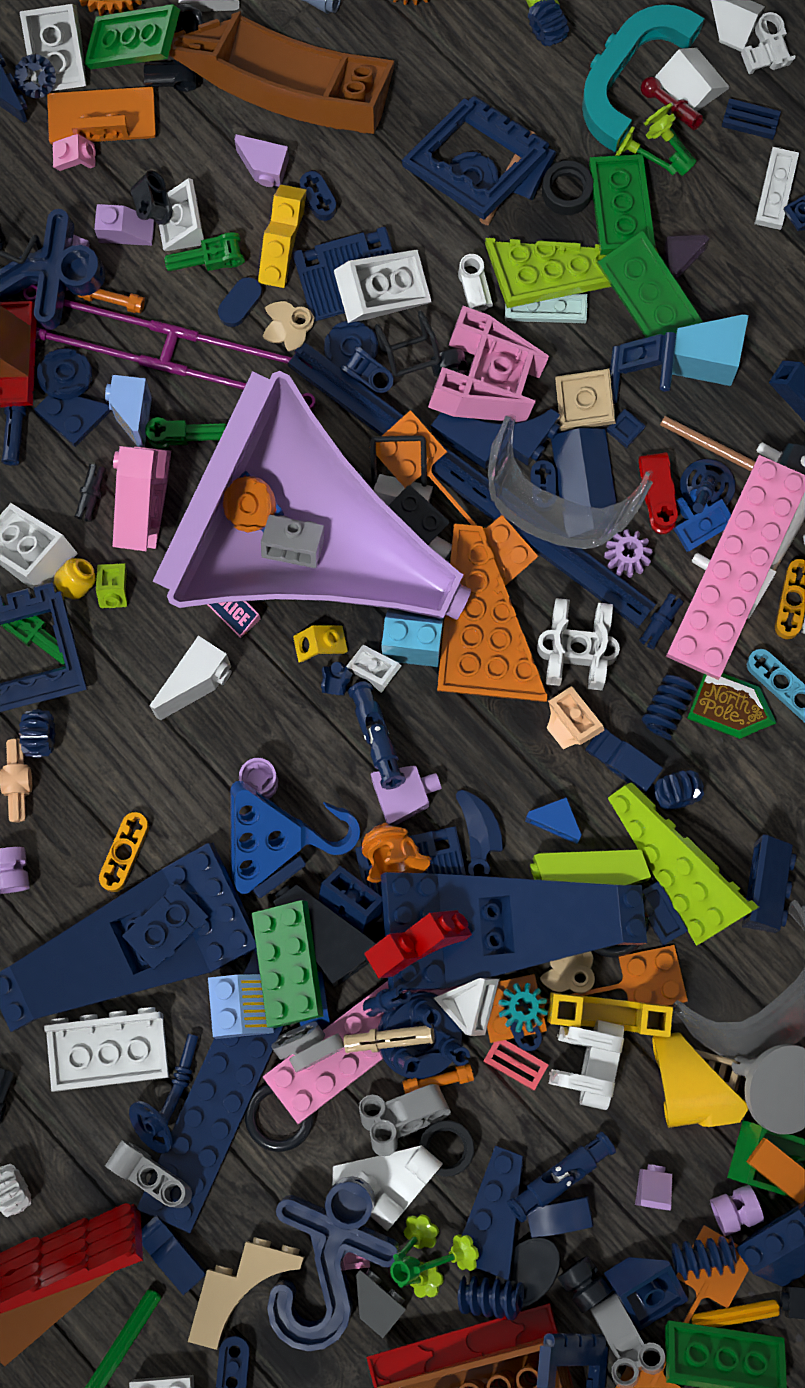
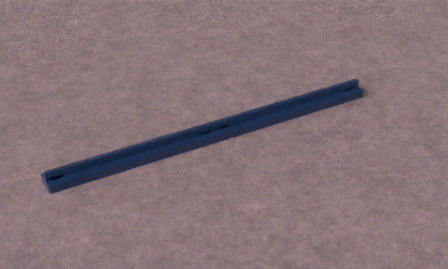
M304 343L301 348L298 347L295 350V355L288 362V367L380 436L386 433L403 417L402 414L307 343ZM301 359H303L304 361H306V362H307L308 364H310L313 368H310L309 366H307L305 363H303V362L301 361ZM444 447L447 453L432 466V474L492 520L495 521L503 515L536 553L603 603L613 604V610L636 628L640 627L656 604ZM452 472L461 477L464 480V482H462L460 479L454 476ZM474 488L481 492L483 495H485L486 498L482 497L480 494L474 491ZM628 603L632 605L634 608H636L638 611H640L642 614L640 615L631 607H629Z

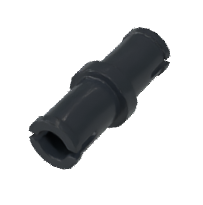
M89 464L88 466L89 469L84 486L80 487L79 490L81 497L76 514L74 515L75 518L81 520L86 509L84 518L86 522H92L97 499L101 498L100 488L106 472V468L99 466L97 476H94L96 464Z

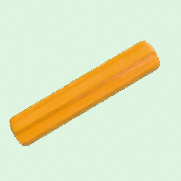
M768 1300L693 1314L691 1322L696 1325L721 1327L776 1317L780 1315L777 1300Z

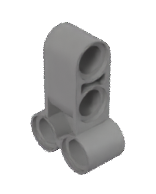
M437 1084L427 1085L387 1102H384L378 1095H367L359 1104L361 1123L365 1129L370 1131L372 1149L376 1154L384 1157L390 1156L396 1151L398 1147L397 1138L442 1121L451 1112ZM371 1110L379 1111V1114L376 1116L367 1115ZM381 1135H388L390 1136V1139L387 1141H379L378 1137H380Z
M121 1140L105 1165L109 1170L125 1180H130L164 1205L173 1208H183L191 1201L192 1190L187 1183L152 1160L148 1153L130 1142L127 1143ZM155 1169L158 1178L150 1186L146 1181V1176L151 1170ZM175 1186H179L182 1191L181 1197L178 1201L173 1202L170 1198V1192Z
M616 1293L609 1295L590 1308L594 1319L617 1359L612 1366L611 1373L614 1383L619 1388H633L638 1383L639 1371L641 1370L652 1375L663 1370L665 1366L664 1350L656 1343H643ZM654 1351L659 1354L660 1362L656 1366H648L644 1363L643 1357L647 1352ZM623 1366L632 1368L634 1371L633 1378L629 1381L620 1380L617 1377L619 1368Z

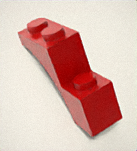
M458 910L433 912L427 914L405 932L387 935L364 954L378 978L393 977L430 953L448 945L465 941L472 933L468 928V921Z

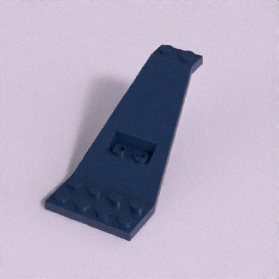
M207 843L161 869L19 961L0 971V1009L10 1032L17 1031L42 1017L217 971L257 949L253 925L214 843ZM171 884L173 886L178 884L208 915L207 923L202 928L199 926L174 950L176 953L173 956L167 957L153 970L122 935L134 925V920L139 915L143 916L167 893L165 890Z
M385 872L381 874L385 937L392 933L405 932L429 913L458 910L466 918L468 928L472 933L465 941L457 942L432 952L409 965L395 976L388 977V988L390 990L401 984L408 987L406 990H443L467 984L479 978H490L614 945H643L647 943L642 885H611L433 873ZM488 909L491 910V917L487 913ZM490 937L494 940V946L490 943Z

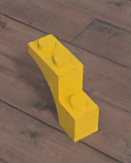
M280 184L274 194L271 221L263 237L258 282L261 284L285 288L293 245L304 214L306 189Z

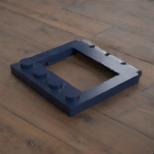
M473 96L469 101L464 98L402 159V165L446 196L485 220L547 157L546 150L549 147V143L534 133L530 135L531 132L513 120L510 122L509 117L493 107L490 108V105ZM464 122L521 157L517 163L515 162L498 179V182L489 191L485 188L480 189L473 184V180L465 175L457 174L453 171L452 166L444 161L439 162L432 157V154Z
M54 582L35 586L36 598H32L29 588L8 593L7 600L9 605H5L4 599L0 595V625L52 612L57 644L65 662V666L0 683V712L88 690L63 592L56 591Z
M574 1333L546 1334L543 1345L540 1346L537 1388H555L557 1366H589L586 1388H605L608 1347L605 1346V1336L603 1334Z

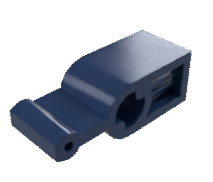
M605 728L603 732L592 739L585 749L586 752L604 763L610 771L628 784L632 782L643 794L647 792L663 769L632 745L621 741Z
M157 1215L142 1228V1246L182 1295L187 1294L206 1276L207 1272Z

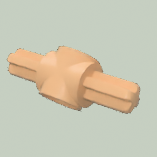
M10 739L6 742L7 765L0 769V789L4 796H8L9 821L18 823L26 819L25 796L32 792L31 768L24 764V753L21 750L20 739Z

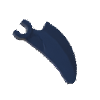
M460 790L456 793V799L465 816L470 840L471 863L469 864L468 872L470 876H475V867L482 865L485 868V875L489 876L490 866L486 862L488 854L503 851L499 824L493 812L480 798L467 791Z

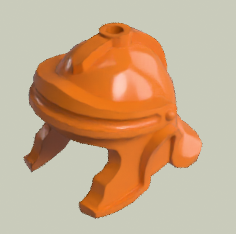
M388 823L375 826L365 835L362 841V854L372 864L367 880L373 883L381 882V874L385 872L423 873L430 866L431 857L419 853V848L409 837L408 831L405 828L389 826Z

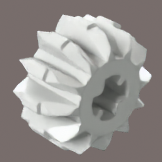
M12 1164L0 1166V1212L6 1217L16 1215L31 1205V1194L24 1181V1177L21 1176L19 1170Z

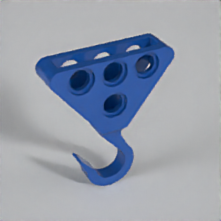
M236 781L231 786V878L237 891L242 894L249 893L305 845L311 844L331 855H341L350 851L357 844L360 837V827L357 820L347 809L338 808L323 802L330 812L340 820L347 822L349 826L348 833L342 840L330 842L302 820L294 818L245 782ZM246 805L252 806L251 811L247 814L239 813L242 807ZM280 831V835L276 839H268L270 833ZM252 833L249 840H239L243 834ZM243 861H252L249 867L240 868Z

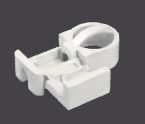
M773 12L763 14L755 26V33L760 41L759 47L752 48V46H747L741 52L749 75L753 74L756 69L770 66L772 70L789 66L795 59V55L790 56L783 39L787 33L782 18ZM767 21L776 25L778 31L776 34L769 33Z

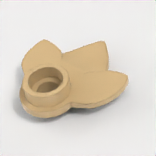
M286 301L275 302L266 306L265 310L273 321L266 328L263 338L272 343L284 342L287 351L300 348L305 342L306 332L313 327L314 316L312 312L305 307L295 308ZM304 318L306 321L304 324L299 325L296 323V320Z
M591 951L550 962L553 969L544 973L540 980L547 988L558 993L567 990L578 994L588 992L595 982V976L591 970L593 963ZM577 974H583L586 980L583 983H578L574 978Z

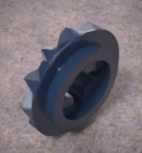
M31 54L22 57L21 61L15 66L16 71L13 78L18 85L17 89L21 90L25 96L41 98L48 95L54 88L56 72L54 66L46 57L39 54ZM30 69L32 71H41L37 77L38 83L36 81L27 82L31 76Z

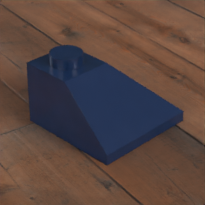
M629 1257L604 1273L638 1332L688 1301L671 1264L666 1260Z

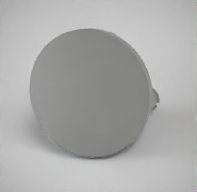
M782 1044L768 1049L757 1059L749 1060L743 1056L736 1057L734 1060L740 1062V1064L732 1062V1070L735 1074L745 1076L746 1078L745 1100L754 1120L766 1130L777 1134H792L804 1129L805 1048L793 1044Z

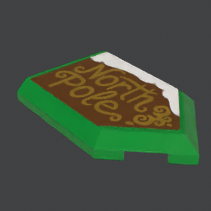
M722 673L719 680L706 674L703 675L687 717L688 720L738 739L776 724L760 687Z

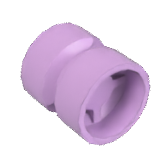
M253 758L242 765L239 772V781L245 782L268 799L276 793L278 777L273 765L263 758Z
M24 847L0 848V894L20 892L30 888L28 872L23 870V867L27 864Z
M750 1185L733 1190V1196L723 1194L710 1199L714 1216L724 1236L740 1231L743 1224L751 1227L764 1222L760 1204Z

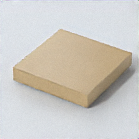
M610 369L555 377L561 431L616 424Z

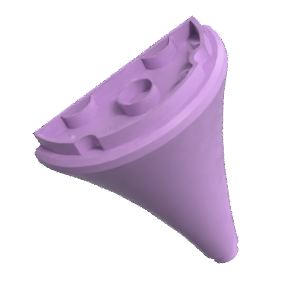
M252 371L153 579L154 583L169 589L167 594L169 603L178 608L254 600H315L392 608L442 619L444 615H447L457 620L471 593L470 588L459 584L464 574L456 570L430 548L377 496L347 461L310 410L290 375L281 371L273 373L270 379ZM244 471H247L251 476L261 478L270 486L274 493L275 501L283 510L284 516L294 520L312 521L324 525V544L317 568L262 558L261 539L263 532L261 530L248 533L237 530L231 520L228 521L223 509L224 492Z

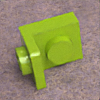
M125 564L97 565L96 593L100 608L127 606V570Z

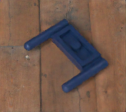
M666 332L665 335L659 334L612 348L610 372L614 404L618 401L621 373L626 374L662 365L659 388L662 392L670 391L676 333Z

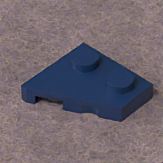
M48 395L35 408L36 413L74 447L112 411L107 404L78 396L72 399H58Z

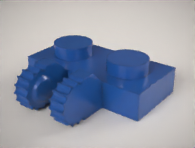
M697 489L690 491L691 499L693 502H695L697 498ZM680 497L676 500V506L686 520L673 527L686 552L725 530L731 514L723 500L720 499L710 506L706 503L702 513L693 515L687 502Z

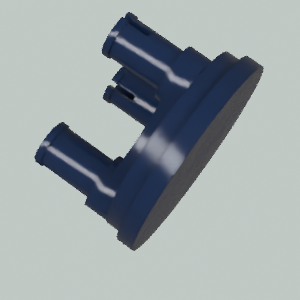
M426 991L412 992L409 1002L398 1005L390 1013H384L380 1020L378 1031L419 1026L432 1028L433 1026L435 1040L432 1044L426 1043L380 1049L379 1052L384 1062L401 1076L411 1079H423L440 1073L452 1061L457 1066H463L468 1063L464 1056L470 1058V1052L461 1043L462 1030L436 1002L434 998L439 995Z

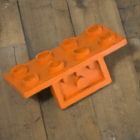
M152 87L60 92L47 95L50 144L75 134H79L92 142L156 137L154 90Z

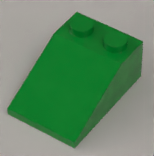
M743 1120L727 1178L788 1196L746 1161L760 1141L766 1138L805 1169V1139L790 1134H777L766 1130L758 1124Z

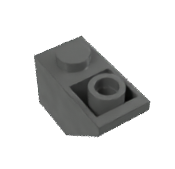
M360 1269L356 1274L360 1319L379 1336L384 1338L405 1312L406 1308L402 1305L405 1299L392 1288L389 1292L379 1285L382 1279L373 1271L368 1269L365 1273Z

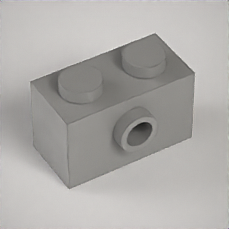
M269 515L261 539L262 558L317 568L324 544V525L312 521L294 520L286 516Z

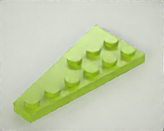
M486 238L485 245L507 308L612 287L596 263L606 256L600 255L599 244H595V248L580 247V243L538 241L536 244H525L515 239H510V243L495 242V238Z
M632 782L608 797L638 850H642L647 865L659 884L664 888L696 946L759 908L752 900L748 902L739 893L740 888L733 881L729 883L719 873V867L688 837L683 838L675 830L676 825L670 819L665 820L658 814L655 805Z

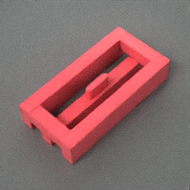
M507 1040L494 1042L483 1061L533 1091L548 1067L547 1063ZM499 1044L540 1067L539 1071H534L498 1050ZM493 1055L534 1077L533 1082L493 1060Z

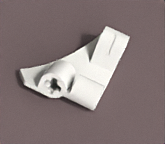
M421 1145L394 1152L390 1156H376L333 1166V1185L340 1179L350 1176L362 1178L369 1183L374 1191L376 1200L370 1217L388 1231L443 1163Z

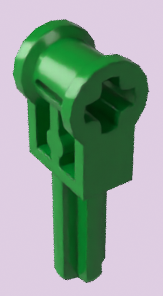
M232 232L225 233L218 237L201 240L202 248L166 255L164 258L167 271H174L205 264L207 271L240 266L245 262L239 247L240 235Z
M157 417L148 421L145 432L150 445L155 449L162 450L174 445H188V441L220 440L226 424L186 425L185 420L166 421L163 418ZM159 430L163 431L161 432L160 437H155V435L158 434Z
M33 616L1 625L28 647L34 643L59 663L65 665L57 640L44 630L46 624L39 617Z

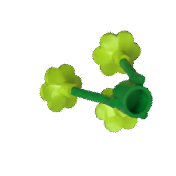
M672 103L660 108L644 123L645 126L654 123L646 134L648 139H655L661 135L676 150L669 157V160L672 162L671 164L639 147L640 144L632 139L635 129L633 126L628 131L615 155L619 156L625 150H629L634 154L636 152L643 154L644 157L665 168L672 176L676 172L683 176L697 161L671 128L672 122L676 118L674 114H667L673 107Z
M410 1216L406 1220L407 1227L404 1229V1235L409 1239V1242L400 1252L393 1255L395 1262L391 1265L390 1273L399 1287L402 1288L410 1284L414 1288V1293L417 1297H435L439 1293V1286L443 1283V1275L438 1272L437 1266L451 1261L453 1263L457 1262L461 1270L468 1269L472 1271L477 1267L476 1260L479 1257V1252L473 1245V1240L469 1235H456L453 1238V1246L449 1255L427 1263L420 1262L415 1257L406 1256L413 1246L418 1249H422L424 1246L428 1248L434 1247L437 1242L435 1237L439 1233L438 1227L431 1223L428 1216Z

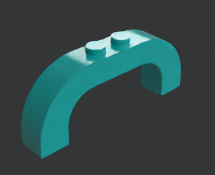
M657 5L635 13L622 25L617 34L612 33L605 44L606 49L602 55L598 53L590 65L592 69L586 79L582 102L585 123L591 134L602 145L616 152L631 128L632 120L612 107L607 98V92L639 47L651 40H666L682 49L690 48L701 33L704 22L703 17L683 7Z

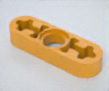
M803 559L792 561L785 573L775 621V631L783 639L796 637L802 628L805 613V575L800 579L799 586L793 585L796 580V573L792 571H795L797 567H801L802 573L805 574V560ZM790 592L799 594L801 604L798 606L789 605L786 601V595ZM789 613H794L791 625L795 626V628L787 632L785 631V626L781 625V623H785Z
M132 812L124 817L99 874L101 886L109 892H118L125 886L148 833L149 823L140 813ZM136 819H140L139 823L142 829L135 830L132 837L138 840L137 843L134 844L129 839L122 838L123 834L128 837L130 836L132 829L128 826L129 822L134 823ZM123 844L129 845L132 848V855L126 860H120L116 856L117 848ZM112 860L121 866H126L124 871L120 867L118 869L117 877L120 878L119 883L113 882L112 886H108L109 881L106 879V875H112L116 868L114 865H110Z

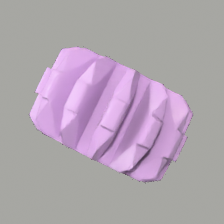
M628 529L624 530L623 537L615 533L613 535L614 541H608L606 544L609 550L605 552L604 558L611 560L608 563L609 569L618 567L616 572L618 576L622 574L623 570H626L627 576L630 578L633 576V569L638 574H641L644 570L643 566H649L651 562L648 556L652 554V549L646 547L649 540L647 538L638 540L640 536L639 531H636L633 537L630 536ZM625 549H627V552L629 550L633 552L632 558H629V554L627 557L623 555Z

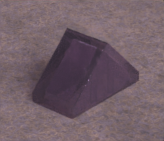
M667 236L664 247L665 264L675 280L707 249L710 239L708 236Z

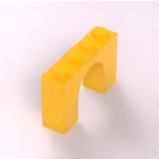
M550 992L547 1022L573 1027H594L596 1021L601 1020L623 1025L624 1031L670 1037L673 1007Z

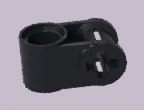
M149 170L130 189L136 213L141 220L152 219L159 225H165L170 221L173 211L167 194L166 183L160 174Z

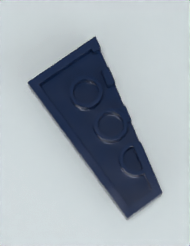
M495 1146L462 1236L469 1235L473 1240V1245L478 1249L479 1257L476 1260V1268L510 1281L517 1218L510 1210L507 1201L511 1198L515 1199L520 1195L524 1157Z

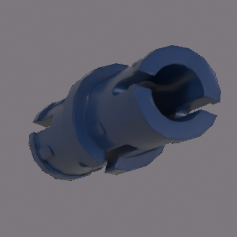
M670 593L667 595L659 611L653 613L650 618L651 623L639 638L643 645L652 636L646 647L655 649L664 631L670 629L673 617L683 605V601L680 598L671 607L670 605L676 596Z
M402 984L391 990H381L375 997L364 1001L363 1010L372 1009L366 1013L369 1017L377 1016L382 1012L390 1013L398 1005L410 1001L411 991L402 993V991L408 988Z

